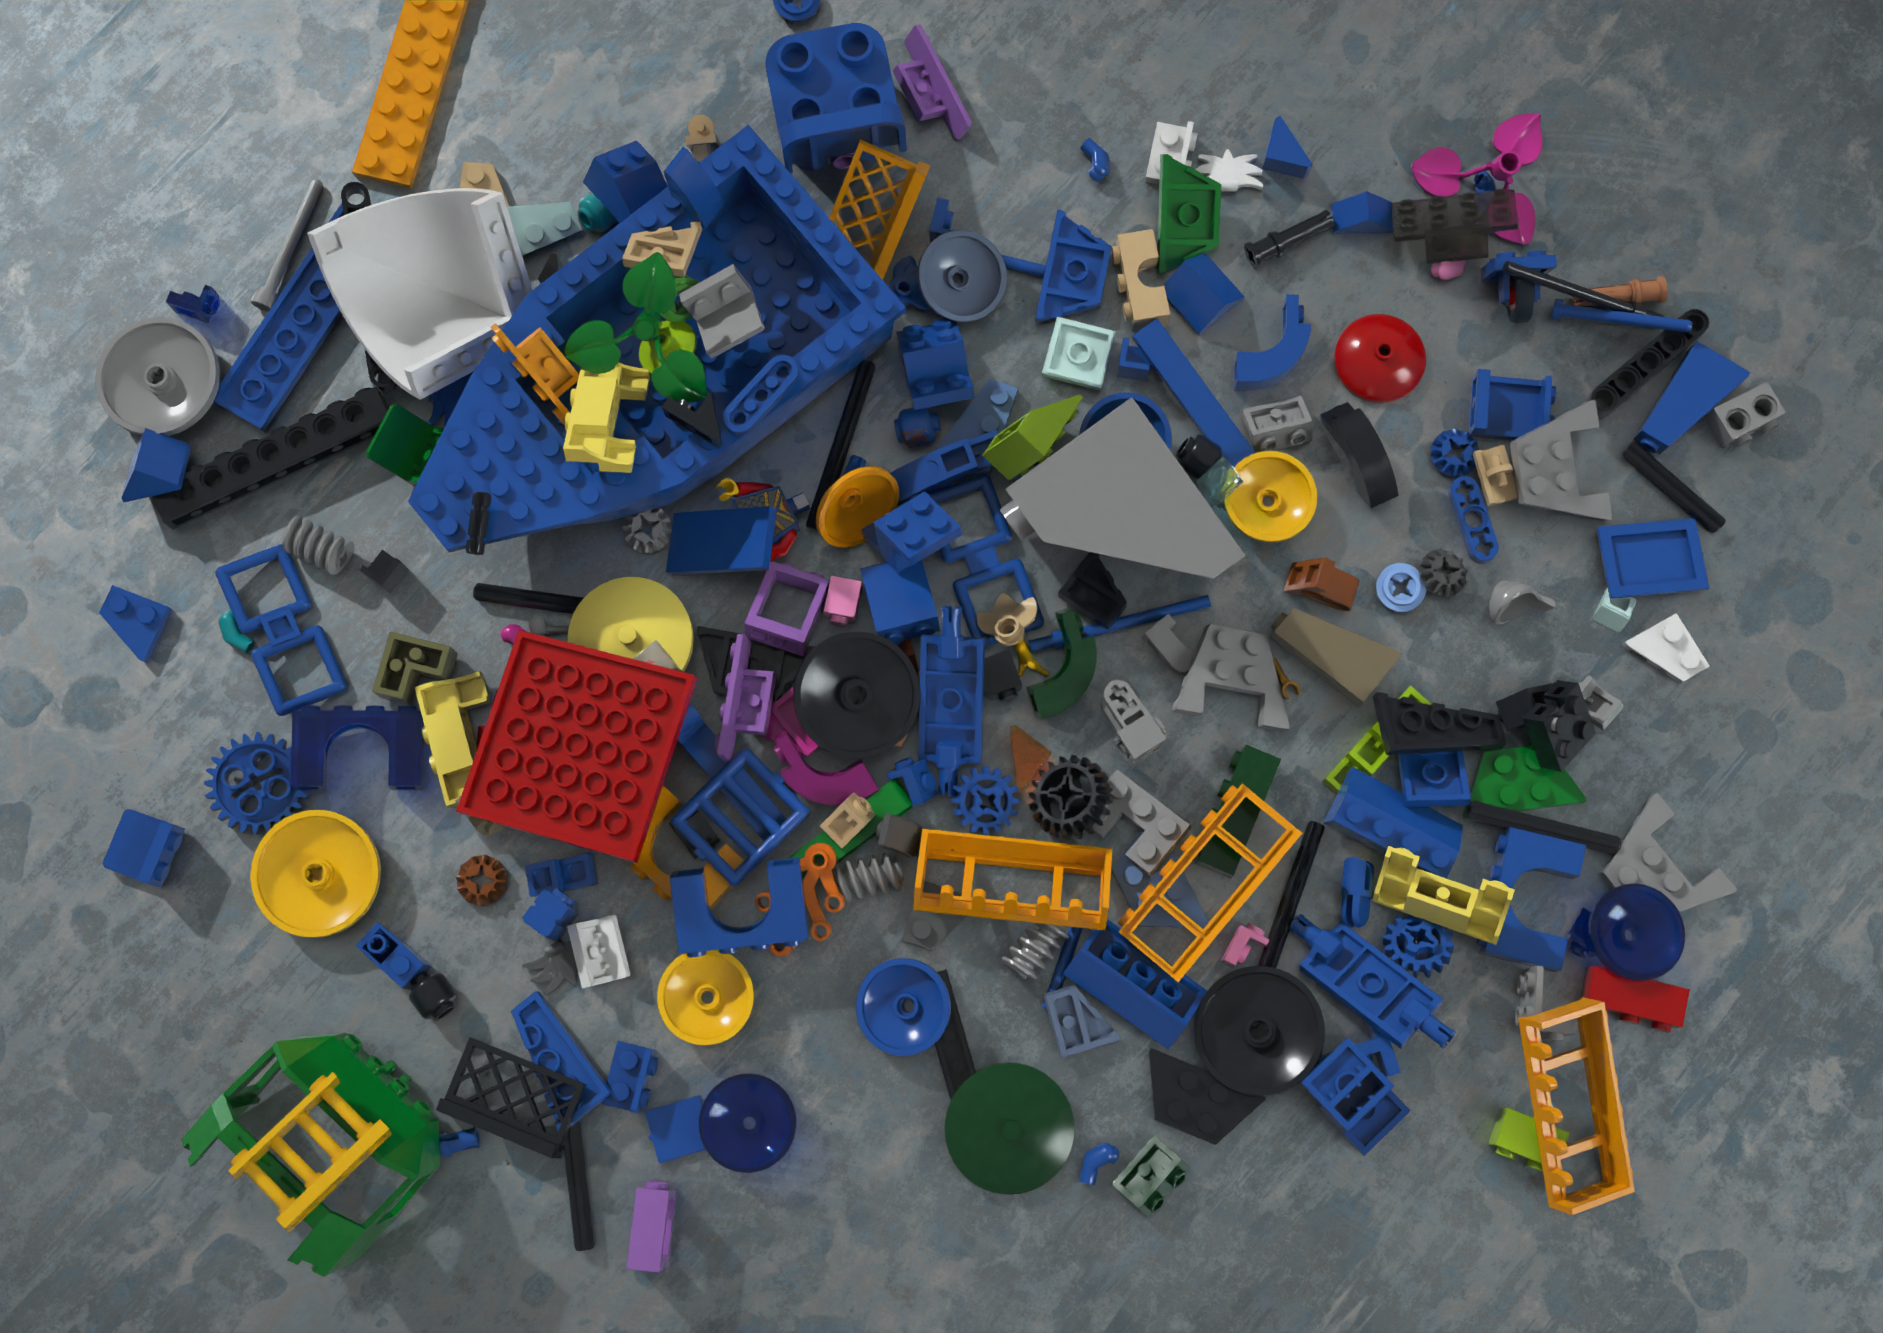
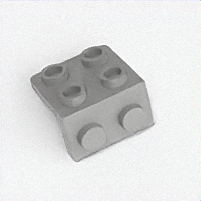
M1536 965L1524 969L1522 975L1518 976L1517 993L1521 994V1007L1516 1009V1026H1519L1518 1017L1542 1013L1543 966ZM1566 1021L1540 1029L1541 1041L1544 1043H1555V1041H1563L1564 1036L1574 1035L1575 1021Z

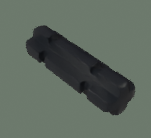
M474 492L472 497L474 509H471L468 527L470 540L466 542V553L471 555H483L485 550L483 538H486L490 513L487 511V507H490L492 498L486 492Z

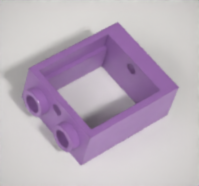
M771 561L770 568L766 571L744 623L745 636L748 639L804 657L824 609L830 580L825 579L819 573H807L798 570L788 563L779 564ZM775 581L815 594L801 630L760 617Z
M650 1180L646 1181L645 1186L636 1188L626 1269L662 1272L668 1269L677 1189L669 1188L670 1182Z

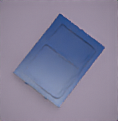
M1695 518L1602 526L1596 529L1610 599L1709 589Z

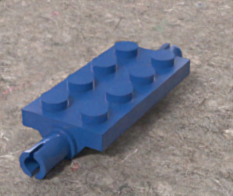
M943 606L942 634H923L920 645L918 760L926 759V761L936 763V766L939 767L938 794L944 796L945 792H948V796L958 794L953 789V785H957L958 768L961 767V764H981L983 753L985 638L964 637V635H961L962 607L955 606V609H952V606Z
M1303 914L1297 916L1299 921L1293 920L1289 931L1295 933L1308 943L1311 950L1309 955L1300 963L1299 970L1397 1047L1402 1049L1416 1032L1420 1031L1439 1044L1442 1049L1448 1045L1447 1041L1449 1043L1452 1041L1456 1031L1450 1029L1433 1016L1442 1005L1443 998L1341 921L1333 930L1328 931L1318 928L1305 918Z

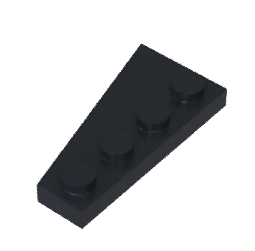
M1376 692L1372 697L1386 755L1502 749L1506 745L1499 715L1465 708L1454 710L1445 708L1444 704L1434 702L1428 705L1415 702V699L1408 697L1397 699L1388 697L1387 693Z

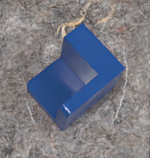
M1123 338L1117 377L1147 381L1150 370L1149 361L1138 347L1128 346L1129 338Z

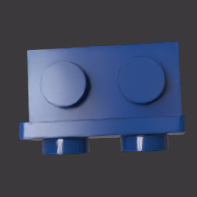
M617 1041L606 1083L613 1094L601 1104L633 1113H640L641 1108H647L651 1089L647 1088L649 1077L655 1076L659 1064V1057H655L656 1050Z

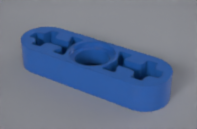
M1460 476L1450 485L1448 495L1469 557L1478 564H1486L1498 553V542L1478 483L1472 477ZM1460 484L1465 489L1470 488L1471 490L1467 495L1468 503L1475 502L1476 504L1469 505L1464 509L1461 508V506L1465 505L1466 499L1463 494L1456 492L1460 488ZM1469 512L1477 513L1481 517V525L1476 528L1470 527L1465 521V515ZM1483 530L1486 533L1480 537L1484 546L1489 545L1490 547L1486 556H1484L1482 551H1476V548L1480 545L1478 535L1471 538V535L1479 534Z

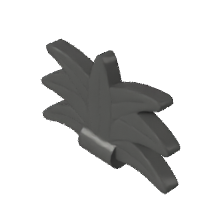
M560 939L544 948L545 954L541 958L522 965L526 969H544L531 979V982L534 983L550 982L543 991L544 995H548L558 988L565 979L572 985H577L576 973L578 970L571 941L563 943Z

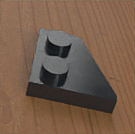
M1093 552L1088 553L1058 591L1059 598L1108 630L1127 607V601L1114 584V579L1109 570H1106L1099 558V554Z

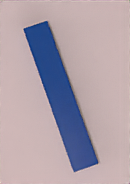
M1158 318L1132 335L1135 344L1200 433L1221 447V460L1224 461L1223 464L1229 472L1241 460L1255 453Z

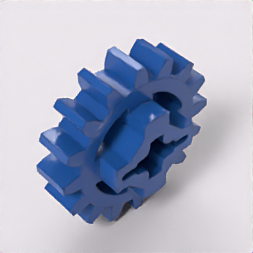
M982 766L981 773H978L975 768H971V777L968 778L962 774L959 776L963 782L962 786L953 785V789L958 792V797H952L950 801L958 804V807L952 812L954 815L963 816L959 821L960 825L965 826L970 822L969 831L973 833L979 827L983 835H988L990 827L996 833H999V824L1003 823L1010 826L1011 823L1007 817L1009 814H1018L1012 808L1013 804L1020 803V799L1012 795V793L1018 790V787L1015 785L1008 786L1011 776L1005 775L1000 778L1001 770L995 768L992 774H990L988 766ZM984 779H990L994 781L993 783H990L987 787L980 786L976 783L977 781ZM968 792L970 794V804L966 807L965 798ZM977 792L989 796L988 800L994 810L981 805L982 800ZM1004 794L1005 804L1002 809V807L1000 806L1001 796ZM983 814H990L994 818L989 821L976 820Z
M1407 913L1404 920L1396 916L1394 925H1387L1386 935L1383 937L1384 954L1387 957H1391V960L1406 971H1412V975L1416 979L1419 972H1424L1425 976L1430 978L1432 969L1441 973L1443 963L1449 965L1451 954H1453L1454 943L1452 942L1453 933L1452 931H1446V927L1413 917Z

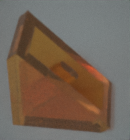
M1012 725L1009 732L1016 785L1018 787L1017 792H1024L1039 773V770L1049 760L1052 752L1017 725Z

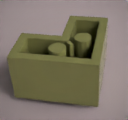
M389 632L372 692L380 698L411 705L415 693L414 687L417 686L419 676L439 681L451 679L458 653L447 645Z

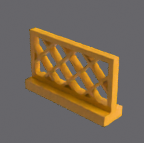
M860 140L829 219L833 223L836 220L838 225L836 227L854 248L869 243L874 255L871 262L867 260L866 262L883 280L930 169V165L921 161L918 164ZM865 151L874 155L879 166L864 170L860 161L862 152ZM897 165L908 170L905 179L893 183L887 169ZM857 167L859 173L853 175ZM882 171L887 186L873 190L868 175ZM862 178L868 192L854 197L849 184ZM901 187V190L898 195L896 188ZM891 191L895 204L882 210L876 195ZM845 194H846L847 197H848V200L843 201V199H844V197H845ZM871 198L877 212L862 216L857 202ZM851 205L857 219L843 223L839 209ZM891 213L887 221L885 215ZM880 217L884 231L872 236L866 222ZM860 224L866 238L852 243L846 229ZM880 239L878 246H876L874 241Z

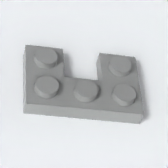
M1117 769L1106 782L1113 788V791L1107 795L1113 798L1114 803L1105 805L1110 810V815H1101L1100 819L1103 821V826L1095 823L1092 827L1094 833L1103 839L1123 815L1143 830L1142 835L1127 851L1125 856L1151 877L1191 830V826Z

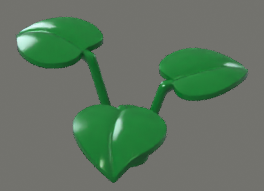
M655 252L647 259L634 265L627 272L623 280V292L628 302L635 307H644V311L639 314L633 323V327H630L626 332L614 338L613 328L608 322L593 320L584 323L568 339L565 355L584 370L602 374L614 369L620 360L621 352L617 343L634 334L642 341L653 340L658 361L662 364L656 367L651 374L655 389L663 397H670L677 402L679 399H683L688 403L700 401L707 396L706 374L700 359L694 353L686 350H675L668 355L666 360L663 357L660 343L661 336L658 334L662 326V320L658 313H665L673 306L677 289L669 264L659 252Z

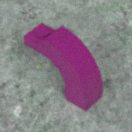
M787 731L775 736L778 745L773 747L782 764L786 761L789 763L788 766L780 770L781 776L801 796L820 804L841 805L852 793L866 798L879 790L862 758L839 771H819L805 762Z

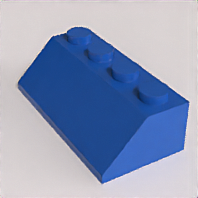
M1350 767L1323 822L1383 855L1386 854L1388 846L1405 848L1420 857L1417 869L1446 879L1460 852L1462 824L1429 807H1405L1403 793L1354 767Z
M1107 919L1106 929L1093 930L1063 974L1096 997L1101 1003L1107 1005L1128 1022L1149 1035L1154 1041L1169 1049L1189 1023L1207 990L1186 975L1177 982L1118 932L1121 928Z

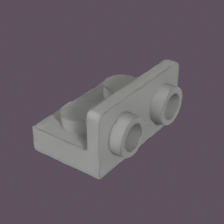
M1302 395L1242 409V418L1251 438V447L1255 453L1276 451L1312 441V419Z

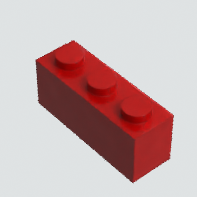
M1594 965L1586 967L1580 998L1584 997L1605 1002L1607 1014L1609 1012L1620 1015L1619 1020L1622 1022L1639 1025L1641 1020L1652 1023L1651 1029L1671 1033L1672 1028L1683 1027L1690 989Z

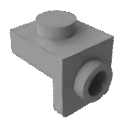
M1588 675L1583 682L1578 683L1592 723L1605 730L1624 708L1623 703L1597 687L1595 679Z

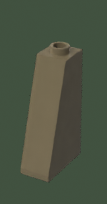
M1295 608L1288 615L1282 612L1271 625L1275 629L1270 637L1273 641L1358 708L1402 655L1393 648Z

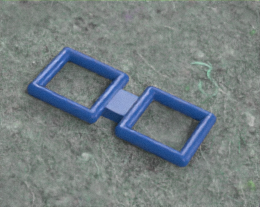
M982 474L934 491L928 495L936 503H940L980 488L983 491L998 533L954 549L948 543L940 548L939 551L945 563H951L962 558L965 559L970 575L955 580L953 582V589L958 603L962 607V613L971 637L985 638V647L998 642L994 636L983 634L978 627L977 615L969 597L968 588L1013 573L1023 600L1034 597L1038 607L1036 619L1025 628V633L1042 627L1044 625V618L1023 562L1020 559H1013L1002 564L999 562L994 547L1010 542L1012 533L1007 520L1000 511L1002 507L990 476Z
M282 544L216 569L215 575L239 630L247 634L263 627L270 642L267 645L254 649L251 652V657L278 716H285L346 691L348 687L323 628L315 625L300 631L293 617L295 614L308 610L311 607V601L290 554L284 551ZM278 558L296 601L249 619L230 576ZM314 639L333 683L285 702L266 658Z

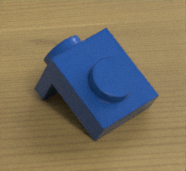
M912 757L902 759L894 763L896 768L886 773L888 780L903 776L913 806L925 803L938 794L935 778L930 773L926 759L914 762Z

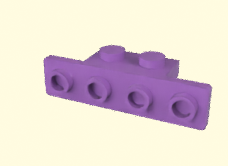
M920 24L915 25L905 39V45L914 61L896 65L893 73L918 122L943 116L954 139H962L972 125L970 116L960 101L955 87L948 78L942 62L937 57L929 37L925 34Z
M737 634L736 643H733L731 646L730 658L733 662L731 673L727 674L725 680V689L728 691L726 703H723L720 709L721 733H718L715 738V751L724 762H729L733 758L737 733L767 735L777 675L774 671L748 669L752 644L745 634Z

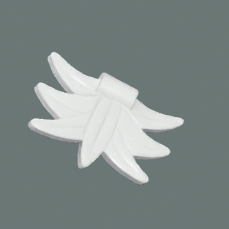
M1227 149L1223 158L1206 154L1198 155V161L1206 164L1199 166L1195 170L1220 183L1221 192H1237L1238 188L1241 187L1263 189V184L1254 177H1251L1262 175V169L1249 164L1257 160L1258 156L1256 154L1233 158L1230 150Z

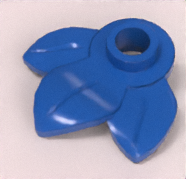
M912 256L904 257L894 266V279L891 280L888 287L904 306L911 304L920 310H929L931 308L925 302L919 289L916 261ZM899 288H903L908 292H902L899 290Z

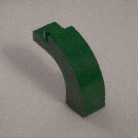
M1066 608L1055 612L1065 646L1062 666L1048 680L1026 687L1035 717L1040 719L1054 716L1075 704L1087 690L1095 672L1097 661L1095 637L1088 634L1081 636L1080 632L1084 630L1082 620L1079 614H1074V611Z

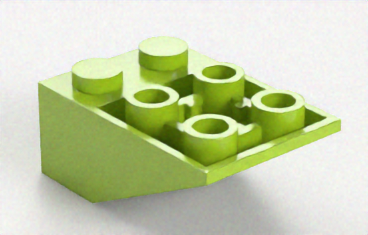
M1079 394L1028 412L997 434L982 456L1008 480H1011L1019 473L1024 476L1032 469L1036 462L1042 463L1052 454L1053 450L1050 447L1065 434L1066 430L1063 427L1076 417L1079 412L1076 408L1083 397Z

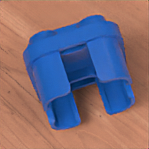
M850 23L787 35L777 40L770 47L766 55L765 66L784 163L790 173H793L792 164L809 171L824 169L829 166V157L855 153L860 140L886 151H889L892 145L897 144L900 153L907 151L906 129L902 110L897 104L885 42L878 31L866 24ZM865 151L861 154L862 160L876 159L874 155Z

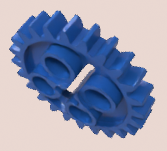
M256 732L254 741H251L247 734H243L242 744H239L232 738L230 740L231 750L220 747V751L224 756L221 759L217 757L211 758L217 764L216 769H206V772L213 776V780L205 781L204 785L213 788V791L207 793L205 797L211 800L216 799V802L210 806V809L212 811L222 810L218 816L220 821L230 817L228 827L234 829L240 823V832L246 834L249 827L252 826L253 833L259 835L261 826H264L268 832L274 823L277 824L283 818L293 815L291 811L294 808L303 810V806L298 801L299 798H309V795L303 792L302 788L310 786L311 783L302 779V776L307 775L310 771L307 768H299L305 759L302 756L293 758L297 752L294 746L285 750L287 745L285 739L282 738L275 744V736L273 734H269L266 741H263L262 734ZM263 755H270L272 759L271 765L267 769L259 770L257 768L258 759ZM278 769H283V772L281 774L268 778L269 776L274 774ZM237 770L242 771V782L236 786H230L228 781L230 774ZM256 777L264 780L261 782L262 788L260 790L252 787L255 784L253 779ZM280 781L286 782V793L283 796L274 797L272 794L273 786ZM246 790L238 798H232L233 794ZM251 797H256L259 802L258 808L254 812L246 813L244 810L245 801Z

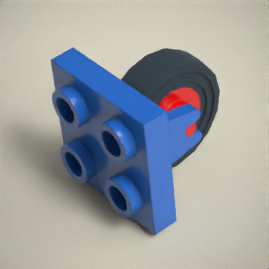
M1542 250L1528 252L1527 256L1516 257L1515 252L1496 254L1497 258L1490 259L1489 263L1481 268V281L1497 280L1499 302L1506 303L1508 317L1511 322H1529L1532 317L1534 302L1540 300V285L1504 273L1503 266L1506 261H1511L1548 274L1557 267L1556 255H1546V251Z

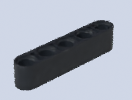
M1690 309L1678 319L1691 321L1696 328V332L1664 330L1598 385L1585 400V402L1591 401L1599 397L1607 403L1605 408L1600 407L1596 403L1598 420H1602L1610 415L1692 346L1709 327V318L1706 313L1699 309ZM1663 341L1670 342L1674 350L1665 348ZM1641 360L1648 361L1651 364L1652 369L1649 370L1644 368L1641 364ZM1618 379L1626 380L1630 388L1620 386Z

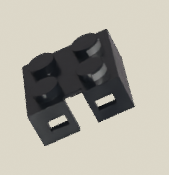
M1557 680L1544 694V698L1561 701L1562 706L1560 709H1558V706L1536 703L1523 717V721L1540 767L1562 772L1596 732L1579 683Z

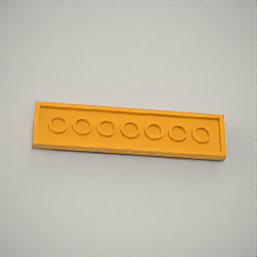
M469 0L404 1L353 166L352 173L355 177L412 190Z

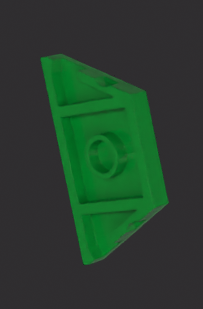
M1160 154L1157 241L1159 258L1156 273H1165L1185 260L1219 246L1221 184L1209 177H1205L1192 167L1180 163L1168 154Z
M1532 745L1483 752L1478 763L1476 777L1473 779L1470 789V802L1477 801L1518 812L1586 802L1585 795L1565 769L1560 772L1540 767ZM1468 806L1464 809L1463 819H1467L1466 811Z

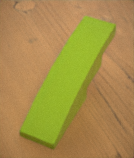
M1411 685L1398 698H1413L1415 702L1431 705ZM1378 721L1322 781L1336 795L1350 767H1354L1371 776L1388 758L1389 755L1385 753Z

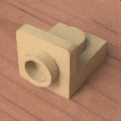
M852 793L820 827L843 848L876 814L872 811L871 805L866 799L859 797L856 793Z

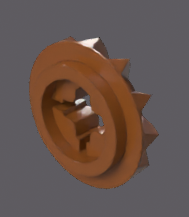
M488 855L471 857L461 865L456 876L457 890L467 902L478 906H485L496 902L505 892L508 881L507 872L502 863ZM483 868L484 875L494 880V882L485 883L482 889H478V884L469 879L474 878V876L478 877Z

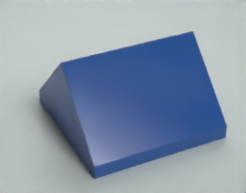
M1206 253L1185 260L1163 285L1165 286L1168 302L1198 336L1245 298Z
M145 428L131 459L121 496L123 502L181 490L191 451L189 443L164 434H157L155 431Z

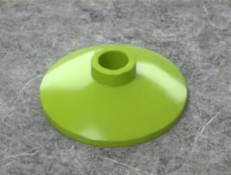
M662 321L658 334L661 336L660 343L665 360L675 350H686L695 353L697 338L693 328L685 321ZM653 340L642 341L639 348L640 363L643 368L649 370L650 374H652L656 367L662 365L658 361Z

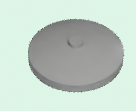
M152 317L125 327L106 345L96 369V392L104 411L113 421L127 431L142 436L145 428L155 431L157 434L171 436L193 426L209 410L219 388L220 368L213 347L197 329L178 319Z

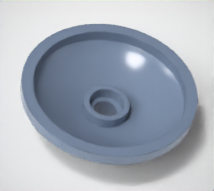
M955 230L940 235L926 247L919 261L917 278L919 289L925 302L935 313L950 321L971 322L985 317L1000 303L1006 289L1007 271L1001 253L990 240L976 232ZM954 274L959 275L961 278L959 285L953 282L952 277Z

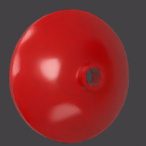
M1373 314L1355 320L1342 332L1335 347L1334 365L1341 383L1353 395L1368 402L1389 403L1405 397L1418 385L1426 366V352L1420 336L1408 323L1391 315ZM1380 348H1385V349H1387L1389 355H1387V356L1381 355V354L1379 353V349H1380Z

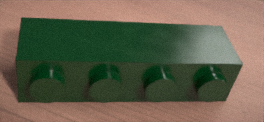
M1245 745L1241 752L1236 750L1229 765V768L1234 769L1230 780H1223L1217 796L1222 798L1232 785L1238 789L1243 783L1264 801L1281 759L1249 745ZM1245 797L1221 827L1246 846L1261 809ZM1221 800L1218 810L1215 808L1212 809L1216 813H1218V811L1224 806L1225 803ZM1214 834L1197 854L1198 858L1195 864L1231 879L1242 856Z

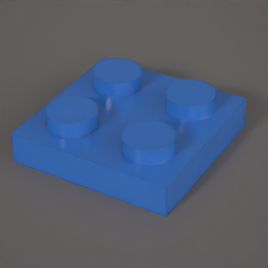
M1463 751L1397 755L1405 807L1469 806L1471 797Z

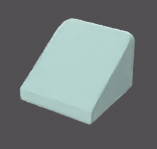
M1607 587L1594 613L1593 620L1620 633L1629 622L1637 600L1633 597L1610 599Z

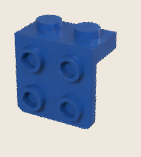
M127 809L123 812L103 860V866L106 869L137 879L140 882L161 888L169 875L174 855L182 843L185 828L132 809Z

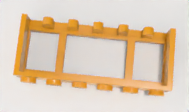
M1243 783L1238 789L1234 785L1228 789L1221 798L1225 803L1218 813L1213 809L1200 823L1204 827L1203 831L1197 838L1192 834L1179 848L1184 852L1177 862L1172 859L1167 862L1159 872L1163 876L1162 880L1156 887L1150 883L1138 897L1143 902L1134 912L1129 908L1118 921L1122 926L1118 932L1177 982L1181 980L1303 834V832L1293 826ZM1245 797L1285 829V832L1262 859L1221 827ZM1215 834L1255 868L1204 929H1202L1163 895ZM1156 903L1197 936L1173 966L1168 964L1132 933Z
M922 829L913 910L1105 930L1109 910L1112 848ZM927 859L965 862L961 896H953L954 889L949 885L942 886L940 894L923 892ZM975 864L1053 872L1051 906L1050 898L1045 895L1037 898V904L1018 902V895L1014 892L1006 893L1005 901L985 899L986 892L983 889H975L973 897H971ZM1063 873L1101 877L1099 911L1082 909L1083 903L1080 899L1070 900L1069 908L1061 907Z
M1584 997L1580 998L1581 1000L1533 1016L1518 1017L1548 1206L1570 1215H1575L1635 1192L1605 1002ZM1577 1018L1581 1046L1552 1056L1551 1047L1543 1044L1541 1041L1540 1029ZM1583 1059L1595 1134L1566 1144L1565 1141L1557 1139L1555 1123L1562 1121L1563 1115L1558 1108L1552 1107L1550 1091L1557 1089L1558 1084L1554 1077L1547 1075L1546 1071ZM1598 1147L1603 1181L1566 1194L1565 1187L1573 1184V1178L1569 1172L1562 1170L1561 1159Z

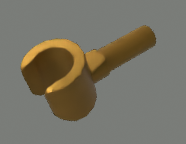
M1274 658L1273 661L1278 680L1281 684L1280 689L1283 699L1289 700L1285 692L1287 685H1291L1295 694L1299 695L1301 690L1298 683L1289 681L1277 658Z

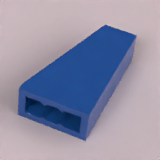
M1696 341L1687 350L1633 439L1639 442V445L1646 451L1660 455L1735 390L1751 372Z

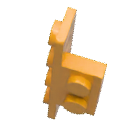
M496 323L493 324L491 329L496 335L491 339L503 353L510 350L516 358L512 364L524 378L530 374L536 382L532 388L544 402L550 399L554 403L556 408L552 412L565 426L566 413L570 412L558 397L578 382V372L541 327L515 347Z

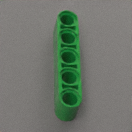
M897 779L891 780L866 799L876 815L843 848L823 831L787 859L804 858L810 846L816 843H825L834 849L837 857L836 863L839 864L876 836L878 824L884 820L885 813L901 817L913 807L910 796ZM816 854L815 856L816 863L823 865L825 862L824 857L821 854ZM808 870L802 872L803 880Z

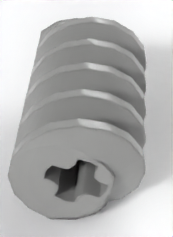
M294 516L283 536L282 545L284 551L294 554L298 559H304L308 564H315L318 569H326L328 574L336 575L341 572L352 558L354 543L350 541L343 547L345 543L344 537L339 536L333 542L334 532L328 531L322 537L324 531L322 526L318 525L312 531V521L307 520L302 524V516Z
M895 851L893 861H891L887 853L882 854L881 863H878L874 855L870 856L869 866L865 865L862 858H858L856 868H853L849 860L845 861L844 871H841L836 863L840 890L847 902L851 901L853 891L859 899H863L865 889L869 891L872 897L876 896L877 886H880L884 894H888L891 883L896 891H901L904 878L897 851Z
M1034 923L1037 929L1027 926L1025 932L1029 939L1019 936L1017 942L1021 949L1011 946L1009 952L1013 959L1003 956L1001 961L1025 981L1026 977L1036 980L1038 976L1034 971V967L1046 968L1042 957L1054 958L1049 948H1062L1057 938H1070L1062 926Z

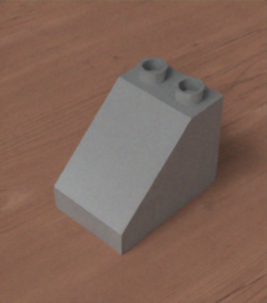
M1132 397L1007 487L1005 490L1012 498V501L1000 509L1004 518L1021 540L1036 531L1043 542L1213 579L1246 556Z

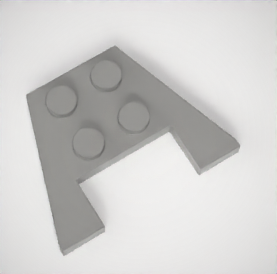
M1596 400L1586 401L1575 409L1563 413L1549 423L1541 425L1510 442L1518 504L1571 513L1581 517L1596 518V520L1601 521L1612 519L1609 492L1579 496L1570 432L1599 428Z
M1207 625L1192 657L1190 670L1181 684L1182 689L1179 697L1174 701L1172 712L1192 716L1202 715L1205 686L1259 696L1258 728L1279 732L1289 730V721L1267 635L1220 625Z
M1658 792L1649 797L1646 806L1641 814L1637 816L1629 833L1621 842L1620 849L1611 857L1601 873L1602 877L1642 925L1738 891L1720 867L1714 869L1692 886L1659 846L1651 834L1676 814Z

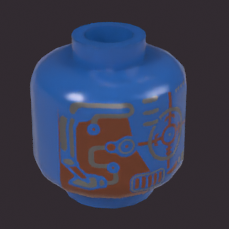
M914 407L903 409L899 412L898 419H894L897 439L899 443L904 442L908 448L934 443L936 432L941 431L939 416L937 413L932 414L929 407L914 410Z

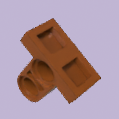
M1324 557L1293 562L1283 591L1293 596H1307L1337 610L1351 611L1360 580L1335 568V562Z

